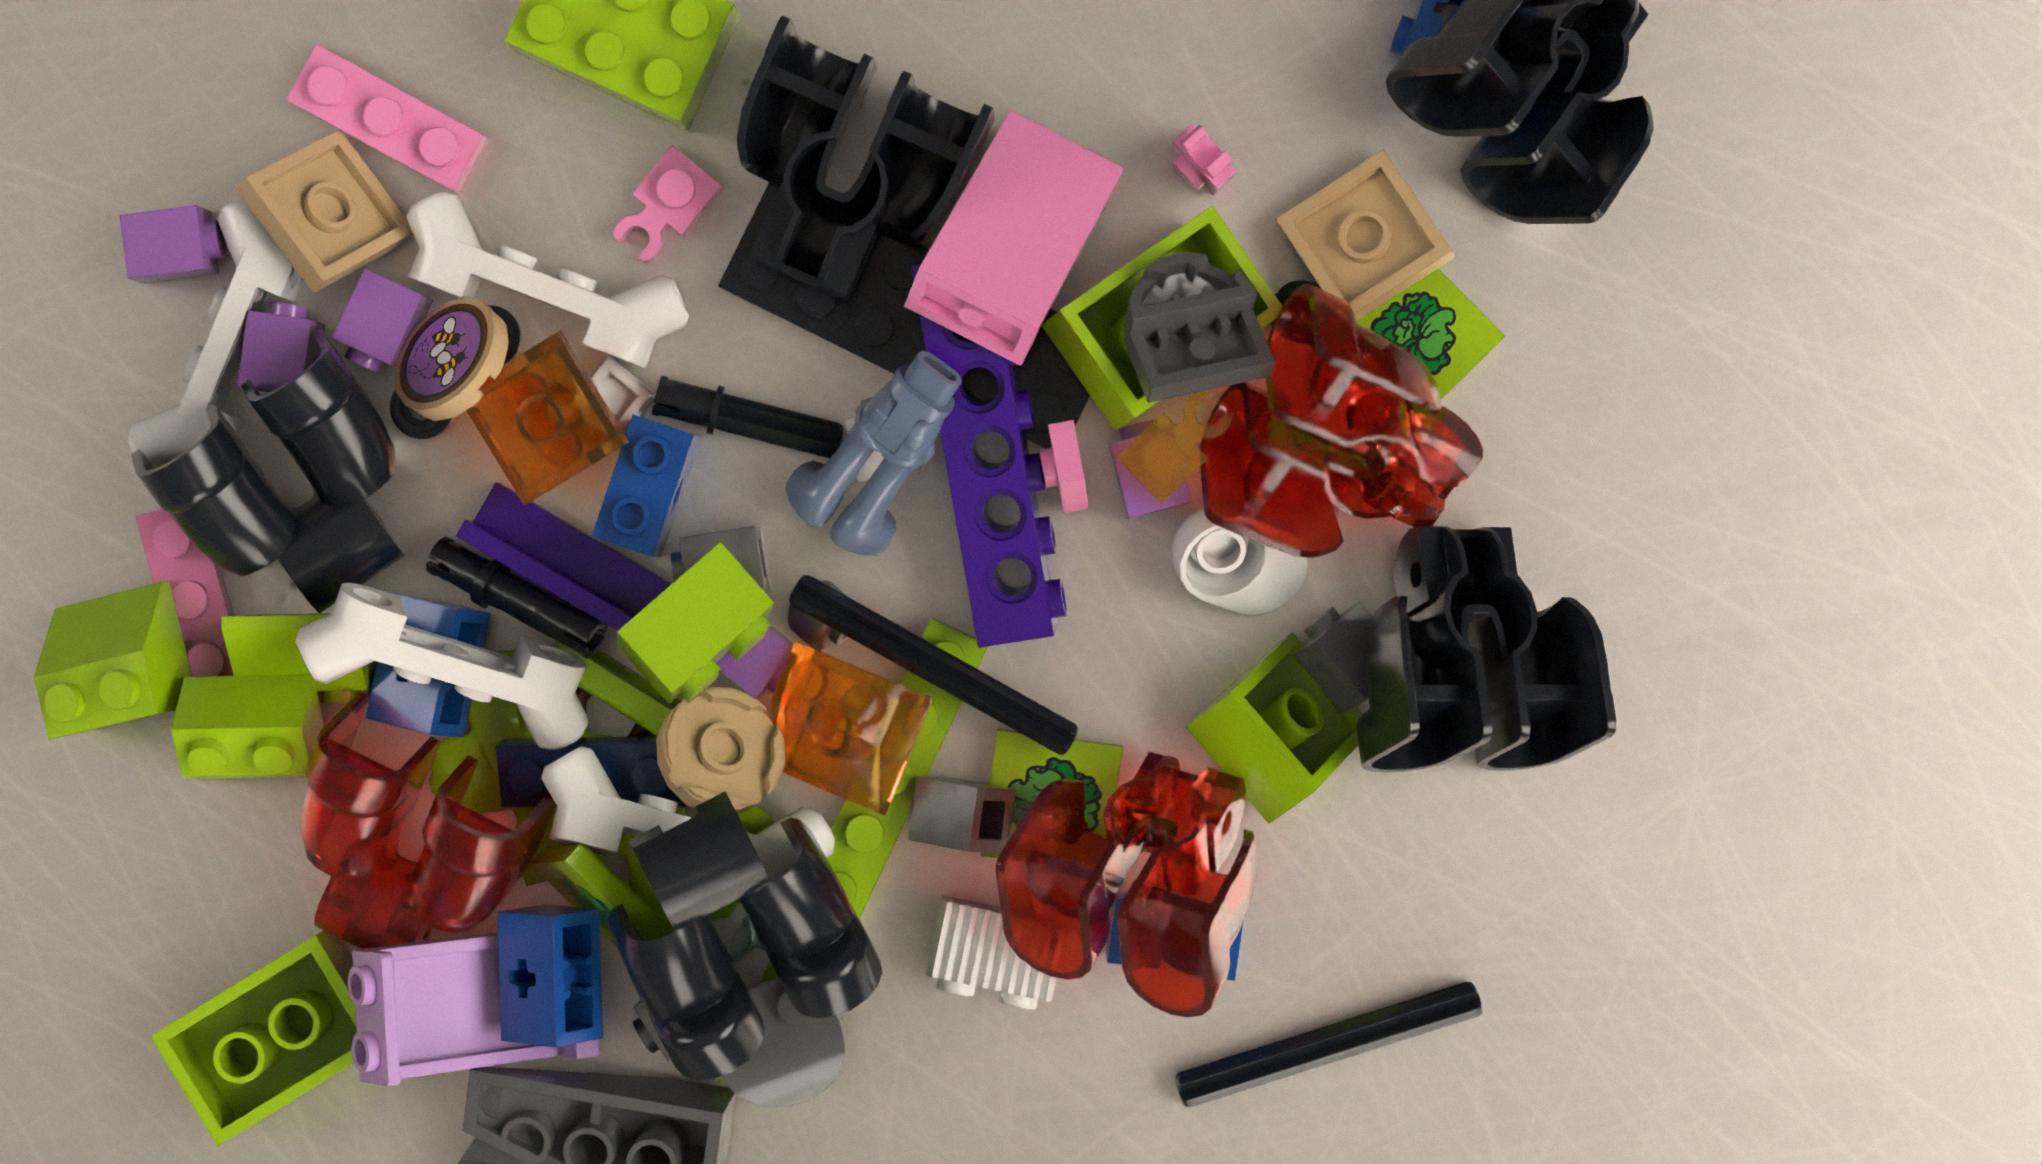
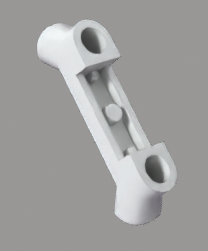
M450 192L436 193L414 203L406 216V220L419 247L408 275L409 278L460 298L470 297L473 299L480 281L483 279L590 320V324L582 344L646 369L656 339L685 327L688 321V309L675 281L671 277L659 275L615 296L605 298L593 293L597 281L578 273L561 268L556 279L534 270L537 258L513 248L501 245L498 256L483 251L459 196Z
M243 199L226 205L221 209L217 217L237 268L229 288L221 287L211 303L208 312V322L212 323L213 326L204 347L197 346L186 363L183 380L188 382V386L181 403L131 424L127 434L132 453L140 449L155 469L184 453L207 433L211 423L205 408L213 403L227 419L237 436L239 435L245 418L222 408L240 367L248 310L263 312L270 293L294 302L303 282V278Z
M357 583L341 584L332 612L299 628L295 642L312 677L316 681L327 684L371 662L378 661L393 666V671L396 674L413 682L428 684L431 678L454 684L457 692L476 701L491 702L494 696L516 703L534 742L540 748L548 750H558L576 742L583 735L588 725V717L575 693L587 663L577 654L558 645L521 634L513 656L510 657L405 624L408 616L399 596Z
M580 746L545 766L541 779L558 806L549 838L566 845L585 844L592 852L609 855L618 851L622 833L638 836L660 825L664 833L691 819V817L676 814L678 803L665 798L640 794L638 803L621 799L593 750ZM801 807L755 835L747 833L771 881L786 874L797 863L796 851L781 825V822L788 818L800 819L812 831L826 858L831 857L833 854L834 836L828 824L817 810Z

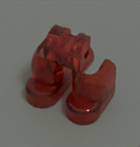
M1303 284L1286 300L1270 331L1267 343L1274 357L1275 364L1271 376L1266 377L1267 391L1248 382L1230 385L1220 397L1207 422L1200 445L1199 458L1205 516L1215 525L1236 534L1246 536L1289 555L1307 558L1320 557L1334 552L1344 542L1338 524V508L1348 515L1365 519L1389 516L1412 527L1433 526L1444 511L1445 499L1454 487H1459L1466 482L1482 460L1483 447L1478 436L1464 420L1453 411L1441 405L1437 382L1420 358L1399 343L1356 323L1355 314L1350 304L1344 299L1313 285ZM1361 442L1368 445L1365 452L1352 448V446Z
M360 691L321 729L305 769L308 790L302 807L300 834L307 859L317 869L331 876L318 904L314 917V926L359 949L428 941L433 928L453 933L468 931L493 914L528 869L557 805L548 791L523 823L514 831L461 805L478 763L476 758L468 755L437 791L422 830L425 844L418 861L412 862L398 853L399 835L406 815L416 805L441 741L431 736L403 767L397 771L352 750L351 746L370 698L368 694Z
M1149 752L1135 777L1131 781L1119 786L1107 800L1103 813L1106 839L1095 832L1085 820L1084 782L1071 778L1050 783L1040 791L1028 808L996 862L995 872L1003 930L1009 946L1020 959L1035 970L1046 975L1066 980L1082 978L1092 969L1107 943L1110 930L1109 910L1143 852L1150 853V857L1128 890L1118 911L1117 920L1121 960L1125 978L1139 997L1170 1015L1187 1018L1205 1014L1212 1008L1227 980L1231 964L1230 947L1249 911L1257 881L1255 836L1253 831L1244 829L1240 851L1228 875L1217 873L1229 856L1241 826L1246 795L1244 779L1219 772L1210 767L1203 770L1199 776L1181 771L1179 760L1175 757Z

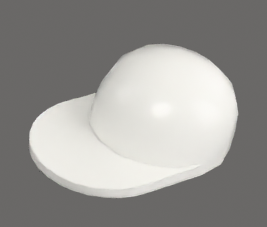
M1214 503L1202 506L1189 514L1178 526L1172 541V564L1187 591L1202 601L1239 614L1259 615L1281 607L1294 597L1306 577L1307 557L1302 546L1295 538L1285 532L1257 522L1245 511L1231 504Z

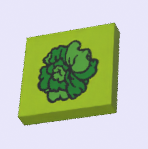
M1438 268L1348 327H1345L1340 320L1323 337L1413 427L1505 335Z
M997 729L990 784L1016 789L1007 853L981 852L980 856L1107 873L1123 745L1075 739L1067 753L1058 755L1017 731Z
M585 844L544 848L530 863L574 907L600 909V932L615 946L608 917L611 910L620 904H623L636 934L644 941L659 939L672 933V928Z

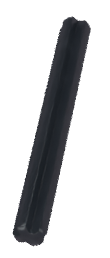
M803 575L791 592L789 602L793 607L1058 755L1067 753L1078 734V727L1075 723L812 576Z
M1464 982L1179 1072L1176 1075V1085L1184 1106H1197L1478 1017L1483 1013L1482 1003L1475 985L1472 982Z

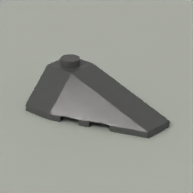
M480 1067L470 1069L462 1131L526 1164H725L729 1150L736 1094L728 1087L676 1078Z

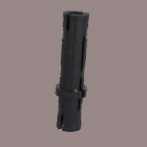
M449 537L441 538L429 553L428 558L439 563L427 562L426 571L469 593L470 600L484 609L488 608V605L493 606L542 634L566 645L586 659L592 657L602 645L605 637L595 632L599 631L602 634L607 632L608 625L544 589L510 572L509 567L493 559L491 561L481 557Z

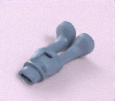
M920 351L910 365L900 366L893 374L891 381L880 389L873 398L861 401L855 411V423L826 464L813 460L803 463L793 471L787 480L785 489L789 502L798 516L813 527H820L827 523L839 507L844 493L873 451H878L884 459L859 494L832 525L830 539L835 545L844 550L860 555L878 556L883 553L892 542L896 532V520L887 509L912 472L922 464L928 463L931 457L935 455L934 442L939 435L945 418L954 408L955 401L952 396L962 383L960 375L936 356L926 351Z

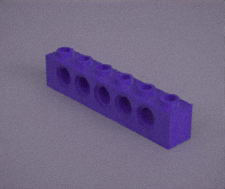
M918 261L911 266L913 280L923 261ZM920 315L926 352L933 354L955 370L962 379L961 385L952 396L955 401L954 408L945 418L940 434L978 648L1052 637L1055 635L1058 627L1057 618L1067 616V606L1061 578L1053 580L1050 578L1047 555L1056 554V540L1051 516L1040 517L1036 492L1045 491L1046 485L1040 453L1029 454L1025 429L1035 428L1030 392L1028 389L1018 391L1014 368L1018 364ZM981 367L991 371L998 381L997 395L990 400H978L972 397L965 387V375L968 370ZM987 431L1001 434L1008 442L1009 457L1000 463H990L982 459L975 445L979 434ZM996 495L1011 497L1020 508V520L1007 526L995 523L987 513V500ZM1008 558H1016L1023 561L1030 569L1031 581L1019 588L1004 584L997 572L998 563Z

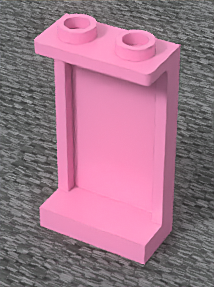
M1010 110L920 265L904 307L1021 366L1041 324L1100 215L1109 204L1125 168L1107 160L1097 152L1088 150L1056 134L1042 124L1031 121Z

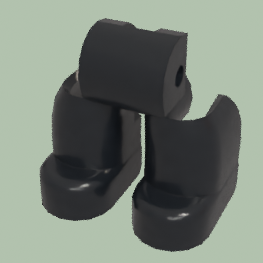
M1463 0L1437 35L1426 36L1409 44L1385 80L1387 92L1402 112L1425 129L1451 137L1482 136L1463 163L1460 172L1462 180L1470 193L1484 206L1498 215L1514 222L1525 224L1594 223L1606 213L1621 187L1636 168L1650 144L1654 130L1651 108L1643 96L1616 101L1602 99L1608 96L1620 84L1628 64L1629 42L1649 14L1638 0Z
M782 15L778 20L765 50V55L751 83L741 110L737 132V148L742 167L748 172L779 186V190L751 251L750 259L846 301L863 272L880 231L918 245L937 230L953 207L973 161L980 155L995 120L994 108L984 104L979 115H975L951 106L919 89L915 85L913 74L903 71L888 102L884 117L870 146V154L858 179L846 193L834 190L825 184L829 168L853 112L860 107L877 66L874 57L865 53L858 64L810 43L797 33L792 19Z
M321 327L312 332L321 348V354L314 363L297 377L263 395L258 392L249 379L241 384L250 405L269 431L279 438L310 482L314 491L312 499L300 507H293L284 500L264 476L262 469L214 403L205 408L211 423L210 429L197 443L175 459L155 469L140 449L131 454L137 477L158 505L170 513L177 525L196 548L213 563L242 577L261 570L278 559L297 588L319 614L335 604L341 584L357 583L362 585L405 556L401 546L366 499L388 482L395 473L394 445L384 422L371 400Z
M1418 526L1407 531L1402 537L1396 554L1394 568L1396 597L1375 611L1367 630L1365 664L1370 709L1363 713L1357 721L1360 760L1364 770L1373 772H1403L1426 769L1453 761L1474 749L1476 751L1477 765L1482 769L1507 771L1536 768L1566 760L1615 734L1617 724L1602 633L1595 618L1587 608L1572 597H1562L1554 605L1542 611H1537L1531 591L1517 573L1511 527L1451 529L1448 526ZM1468 625L1476 626L1479 651L1469 645Z
M726 792L695 806L699 815L664 833L660 825L629 840L674 932L659 939L644 941L636 934L623 904L614 907L608 917L613 940L665 1050L676 1069L683 1076L695 1080L715 1079L735 1071L748 1062L760 1048L765 1034L763 1019L726 945L718 935L709 914L739 900L752 922L754 931L792 1006L802 1015L812 1018H827L851 1011L868 999L877 988L882 975L881 962L876 950L812 831L800 819L788 818L781 822L788 839L796 851L797 863L786 874L771 881Z

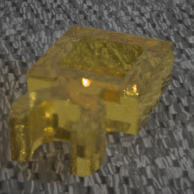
M1207 391L1196 392L1189 397L1183 408V419L1177 425L1162 413L1116 457L1160 504L1169 498L1208 459L1196 444L1202 438L1212 439L1218 437L1228 429L1233 418L1228 413L1211 426L1199 422L1196 416V409L1209 395Z

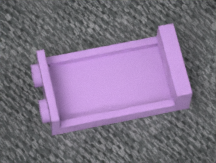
M498 932L352 950L353 967L349 971L347 984L350 999L356 1009L357 1033L352 1040L351 1052L354 1065L359 1071L361 1082L392 1086L399 1085L401 1079L548 1057L562 1056L581 1059L600 1056L599 1039L561 1047L501 1041Z

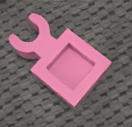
M1191 124L1173 141L1171 150L1178 157L1171 164L1193 189L1198 191L1205 185L1215 195L1233 178L1236 172L1230 164L1232 158L1226 151L1222 152L1211 141L1207 131L1201 125L1195 127Z
M671 145L632 193L646 207L640 214H632L619 221L614 229L613 237L622 243L631 231L635 229L646 230L649 235V243L638 257L648 264L661 253L664 245L663 233L670 225L684 237L724 187L676 147Z
M1074 420L1048 424L1051 447L1039 450L1046 488L1059 487L1063 514L1088 509V499Z

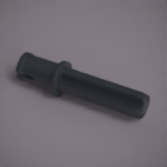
M663 375L660 378L654 399L655 404L652 409V415L654 416L661 415L707 427L706 434L713 435L715 429L826 458H831L841 445L844 431L843 426L838 422L725 394V387L721 385L715 391L668 379L667 376Z

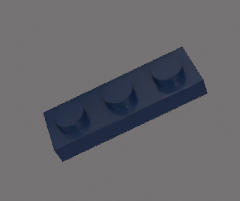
M657 736L581 737L576 742L558 750L540 748L533 738L503 739L496 745L501 807L557 806L541 779L544 767L580 746L593 750L621 799L638 803L640 794H647L674 801L678 805L686 804L667 786L657 764Z

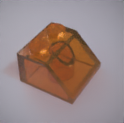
M561 330L505 364L495 380L488 376L485 383L479 388L484 395L473 407L466 410L524 506L552 491L629 443Z
M795 641L771 700L772 723L774 726L778 724L784 737L786 763L782 772L886 816L933 696L822 650Z

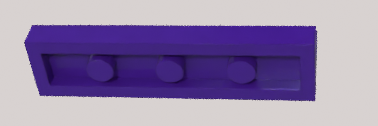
M495 482L475 519L464 520L455 536L616 631L620 630L672 584L500 482Z

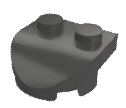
M1200 253L1173 254L1160 258L1147 266L1143 277L1130 294L1123 336L1126 350L1148 403L1271 377L1275 360L1253 310L1257 292L1242 272L1236 270L1232 276L1220 268L1209 265L1208 256Z
M778 976L747 988L763 1019L765 1034L760 1048L750 1060L735 1071L723 1075V1080L739 1097L763 1107H789L807 1102L820 1095L834 1082L844 1061L847 1048V1032L843 1017L837 1015L827 1018H812L800 1014L792 1006Z

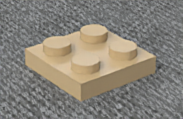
M340 129L245 177L236 189L313 293L405 244L413 235L406 216Z
M1384 149L1276 218L1280 229L1345 327L1353 324L1455 258L1453 250Z

